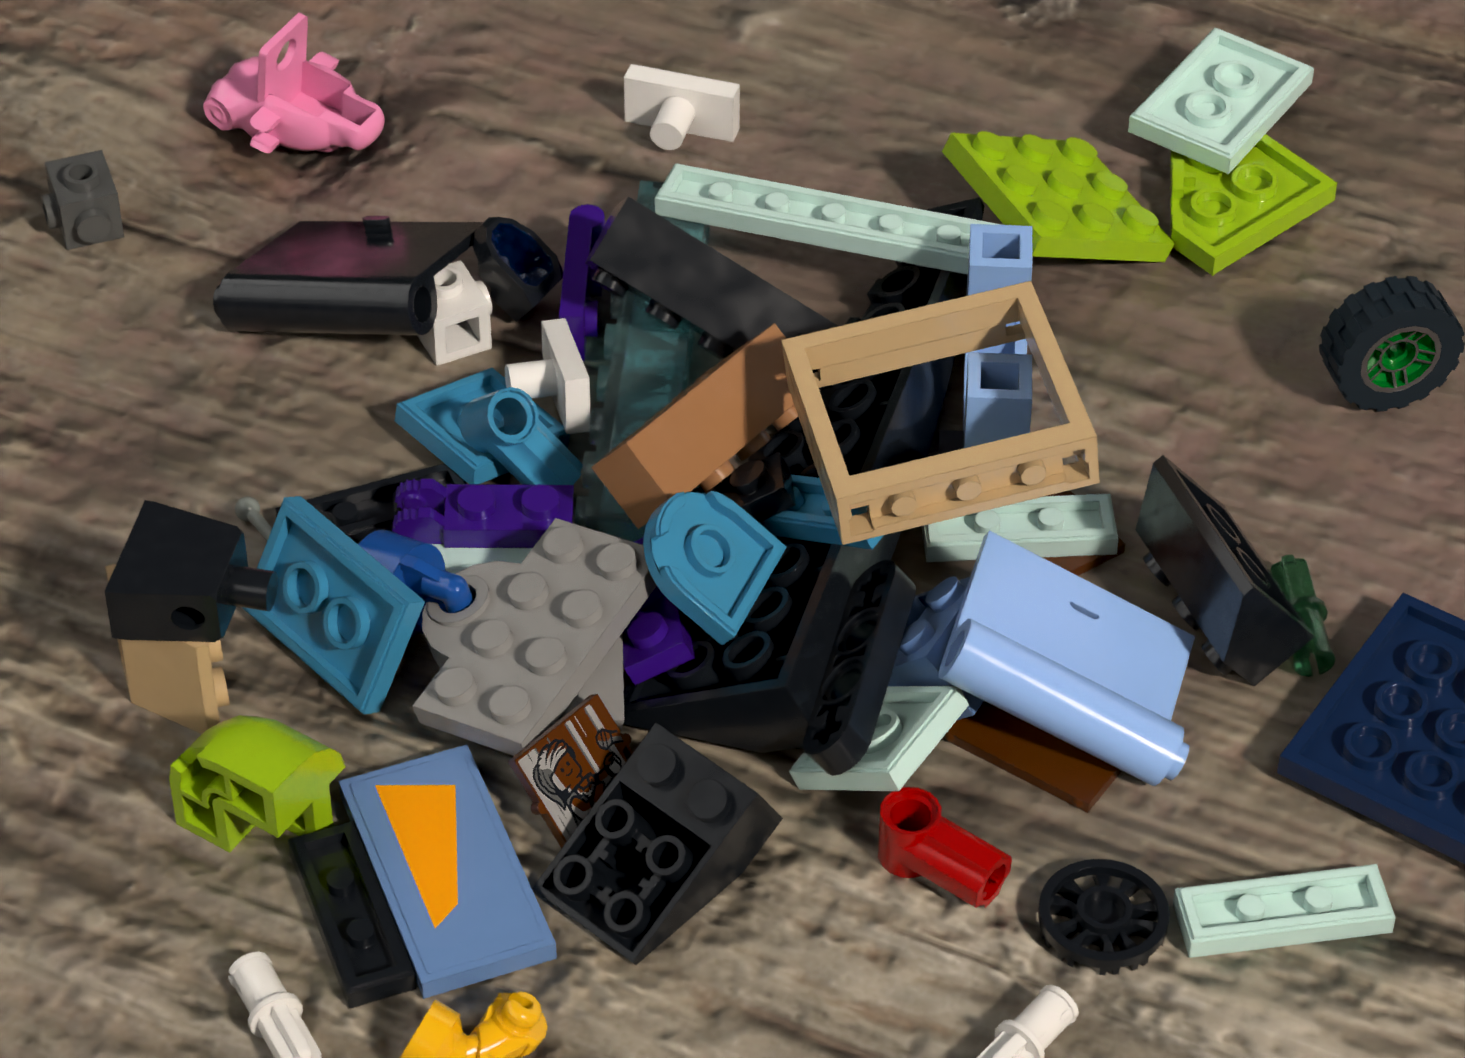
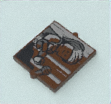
M598 694L588 696L507 761L533 802L531 804V812L534 815L542 816L561 849L633 754L629 746L632 742L631 736L627 733H621Z

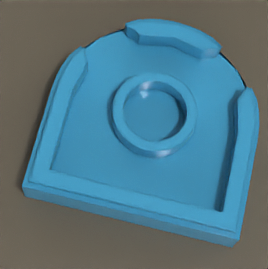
M710 491L707 494L680 492L669 498L651 514L645 527L643 539L646 564L660 591L721 645L735 637L787 548L737 503L727 496L714 491Z

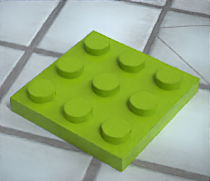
M980 131L977 134L951 133L942 150L946 158L1004 225L1032 226V257L1165 262L1175 244L1158 225V218L1138 203L1127 190L1128 185L1126 182L1113 174L1097 157V150L1090 143L1075 137H1069L1066 140L1042 139L1031 134H1025L1022 137L998 136L987 131Z

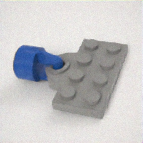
M557 518L554 519L521 564L493 561L472 565L456 574L446 571L443 556L434 545L388 530L373 531L358 543L360 547L425 601L411 637L418 633L424 634L432 656L440 670L412 705L419 723L512 756L519 753L558 721L657 586L647 567L643 545Z

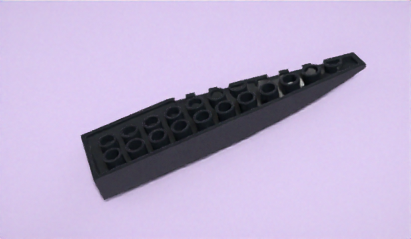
M977 197L930 208L927 211L982 221L985 206L981 198ZM895 261L898 267L883 278L877 279L868 291L867 296L871 301V305L861 319L860 317H850L845 325L964 297L967 294L968 275ZM955 356L819 388L849 476L926 458L947 392ZM799 417L782 428L779 433L773 435L767 444L748 458L749 461L762 460L779 451L791 469L792 475L819 478ZM902 531L884 535L873 550L775 536L787 548L735 637L721 645L688 617L695 658L637 685H634L629 678L624 689V724L651 730L654 724L658 723L673 735L760 753L792 748L802 749L803 739L850 591L855 581L870 566L879 561L891 560Z

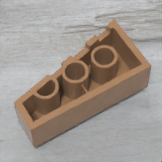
M775 323L705 371L696 379V382L681 391L672 399V402L644 422V425L626 437L591 467L638 529L647 524L651 514L658 506L675 494L692 492L698 485L704 492H707L735 470L729 461L731 457L736 454L742 462L772 439L765 430L768 426L772 424L779 431L798 417L787 384L781 340L787 338Z

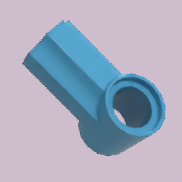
M513 387L500 389L475 398L465 405L460 415V429L467 444L476 451L490 452L522 485H574L582 475L581 469L584 465L538 419L539 415L536 404L530 395L523 390ZM494 408L503 416L504 432L500 431L495 425L493 418Z

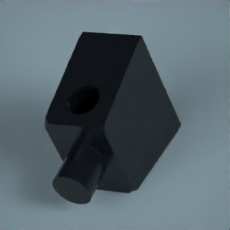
M145 500L104 591L112 638L121 640L216 642L224 638L236 606L271 611L277 595L278 575L276 571L248 567L245 536L238 526Z

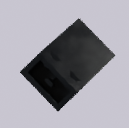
M655 723L532 889L637 965L745 871L783 818L756 791L658 723Z

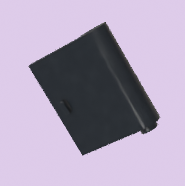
M366 216L362 218V221H299L224 276L214 292V311L225 328L230 331L424 335L433 327L437 315L438 304L434 275L473 246L475 230L483 222H390L389 216Z

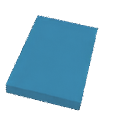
M301 496L284 497L257 566L258 569L277 572L278 588L275 603L271 611L243 609L363 715L378 713L383 706L425 601Z

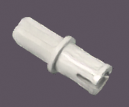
M258 951L250 952L237 959L229 968L230 976H228V980L237 990L250 1014L248 1026L251 1032L256 1037L264 1038L274 1058H322L321 1051L301 1018L303 1006L300 999L295 994L286 991L272 966L269 956Z
M1045 985L1038 996L1014 1020H1003L995 1028L996 1039L977 1058H1044V1050L1067 1026L1073 1024L1079 1016L1076 1003L1060 987Z

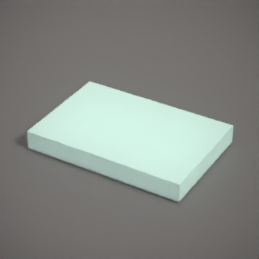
M1214 28L1129 116L1128 132L1229 174L1312 84L1314 68L1231 33Z

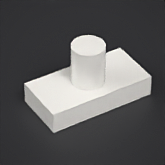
M630 64L624 76L625 122L650 126L652 141L658 147L665 150L679 148L686 134L734 142L740 129V84Z
M566 318L541 321L543 360L506 364V388L521 389L530 395L531 398L552 396L566 434L590 432L589 375Z

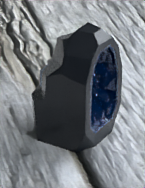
M489 217L475 230L472 245L478 260V273L491 288L490 298L517 322L538 304L563 278L564 271L557 255L533 230L514 219Z

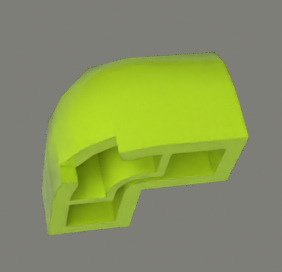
M238 715L224 720L202 733L170 765L169 782L176 824L229 853L255 826L277 838L286 830L301 836L332 827L334 824L329 784L346 767L342 755L275 719Z

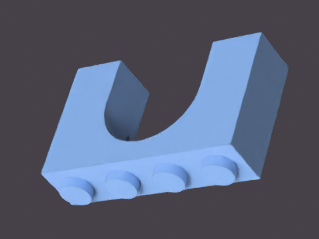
M970 224L966 296L1032 280V226ZM1020 321L1006 324V327L1020 324ZM1026 339L964 353V448L1030 433L1032 355L1027 354Z

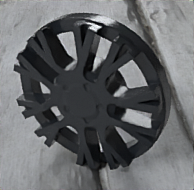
M1109 859L1083 860L1063 867L1052 875L1044 885L1038 906L1040 934L1042 939H1045L1046 946L1048 948L1053 946L1058 951L1057 958L1061 961L1066 959L1067 965L1073 967L1078 962L1100 968V975H1106L1107 971H1111L1112 975L1119 974L1121 967L1129 966L1133 971L1138 969L1139 964L1142 966L1146 965L1149 956L1160 946H1163L1170 919L1167 898L1155 880L1134 866ZM1092 875L1095 886L1085 891L1081 890L1074 881L1077 878ZM1112 876L1123 879L1119 889L1109 886ZM1141 889L1151 900L1141 904H1132L1129 898ZM1051 915L1063 916L1071 920L1054 924ZM1077 932L1080 933L1079 935H1077L1076 937H1074L1072 940H1069V939H1068V938H1070L1071 936H1073L1074 934H1076ZM1128 936H1139L1146 940L1137 945ZM1117 942L1121 951L1115 952L1112 943ZM1096 945L1101 951L1090 950L1086 947Z

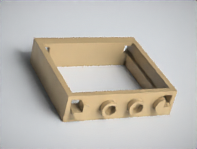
M1031 281L781 340L788 388L842 545L1100 483L1097 435ZM1020 321V324L1006 327V324ZM1026 339L1061 425L849 476L819 388ZM1075 456L1077 462L1063 465L1062 458ZM867 506L866 513L852 516L851 509Z

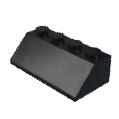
M629 196L616 204L585 261L586 265L596 270L591 279L596 284L620 298H624L628 290L649 303L644 311L647 315L675 331L680 323L702 335L697 345L720 360L730 355L774 323L786 338L838 327L835 323Z

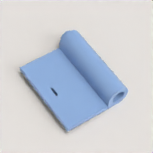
M989 530L981 543L940 665L939 678L1151 786H1156L1164 778L1173 780L1181 771L1189 753V745L1183 742L1184 727L1174 723L1171 719L1195 636Z

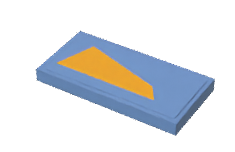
M467 744L338 781L341 800L350 821L355 822L415 972L416 983L423 999L557 959L554 937Z

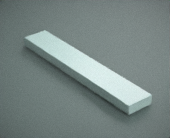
M674 164L654 198L655 213L660 216L967 275L970 224L1002 225L682 164Z

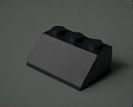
M1164 455L1158 458L1152 465L1135 529L1150 551L1143 557V560L1162 584L1167 587L1172 584L1178 593V596L1172 600L1173 606L1194 630L1202 629L1208 640L1201 647L1214 666L1224 675H1228L1234 670L1253 686H1256L1315 636L1226 507Z

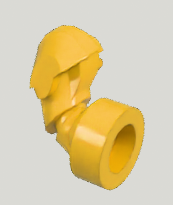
M523 991L514 993L499 992L470 1035L463 1033L460 1013L435 999L400 1058H521L532 1053L546 1037L548 1027L538 1000L533 995Z

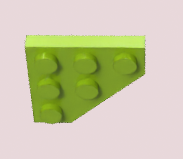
M1267 134L1260 139L1229 174L1170 150V238L1175 243L1173 248L1213 276L1335 201L1337 182Z

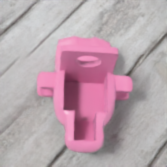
M297 13L260 49L259 57L253 56L235 63L229 69L227 75L218 79L212 85L203 105L206 117L216 127L223 131L237 128L243 129L252 137L249 145L264 153L272 152L278 145L299 151L317 150L328 153L337 150L339 147H350L359 151L371 145L378 138L385 123L384 114L380 106L358 96L351 82L334 71L340 61L339 59L327 53L319 52L310 61H306L308 17L301 13ZM289 41L288 50L283 60L277 63L281 49Z

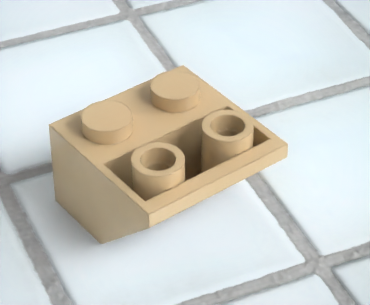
M116 564L105 566L108 582ZM117 639L131 703L200 734L220 723L218 707L230 705L222 666L212 668L211 664L223 661L220 640L216 642Z

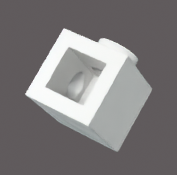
M461 260L448 264L434 275L438 304L434 325L427 334L417 335L436 366L492 349L490 321L492 302L486 285L482 280L474 281Z

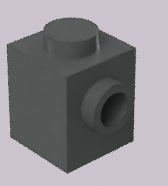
M102 150L45 162L49 194L41 195L43 211L49 230L60 229L67 250L124 238L118 193Z

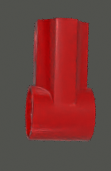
M904 787L900 791H892L886 795L880 806L878 859L882 867L890 874L901 878L923 876L975 908L979 906L986 908L1000 893L1001 887L1011 871L1012 857L941 816L942 807L938 799L926 790L917 787Z

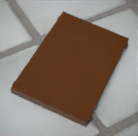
M985 701L981 704L975 715L957 720L942 738L1086 813L1091 810L1122 772V770Z

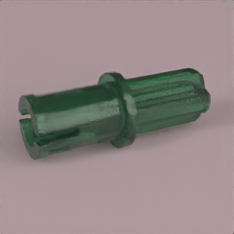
M1292 554L1284 555L1281 557L1280 562L1271 566L1270 572L1315 636L1292 655V664L1295 672L1299 675L1313 676L1309 661L1310 653H1313L1319 675L1329 671L1336 661L1324 624L1328 614L1327 607L1324 601L1317 598L1307 561L1303 558H1294Z

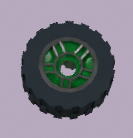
M1393 276L1387 277L1384 281L1378 283H1369L1363 286L1364 289L1359 292L1350 294L1344 299V303L1338 309L1335 308L1329 316L1330 320L1327 326H1323L1320 334L1322 344H1319V353L1323 358L1322 361L1343 397L1350 404L1354 402L1358 408L1363 410L1370 408L1381 412L1395 407L1400 409L1409 406V403L1424 399L1430 395L1429 393L1437 386L1440 387L1448 380L1446 377L1452 370L1455 371L1460 362L1458 360L1459 355L1464 351L1465 343L1462 340V336H1464L1463 328L1440 291H1437L1434 285L1427 280L1422 282L1414 276H1406V278Z

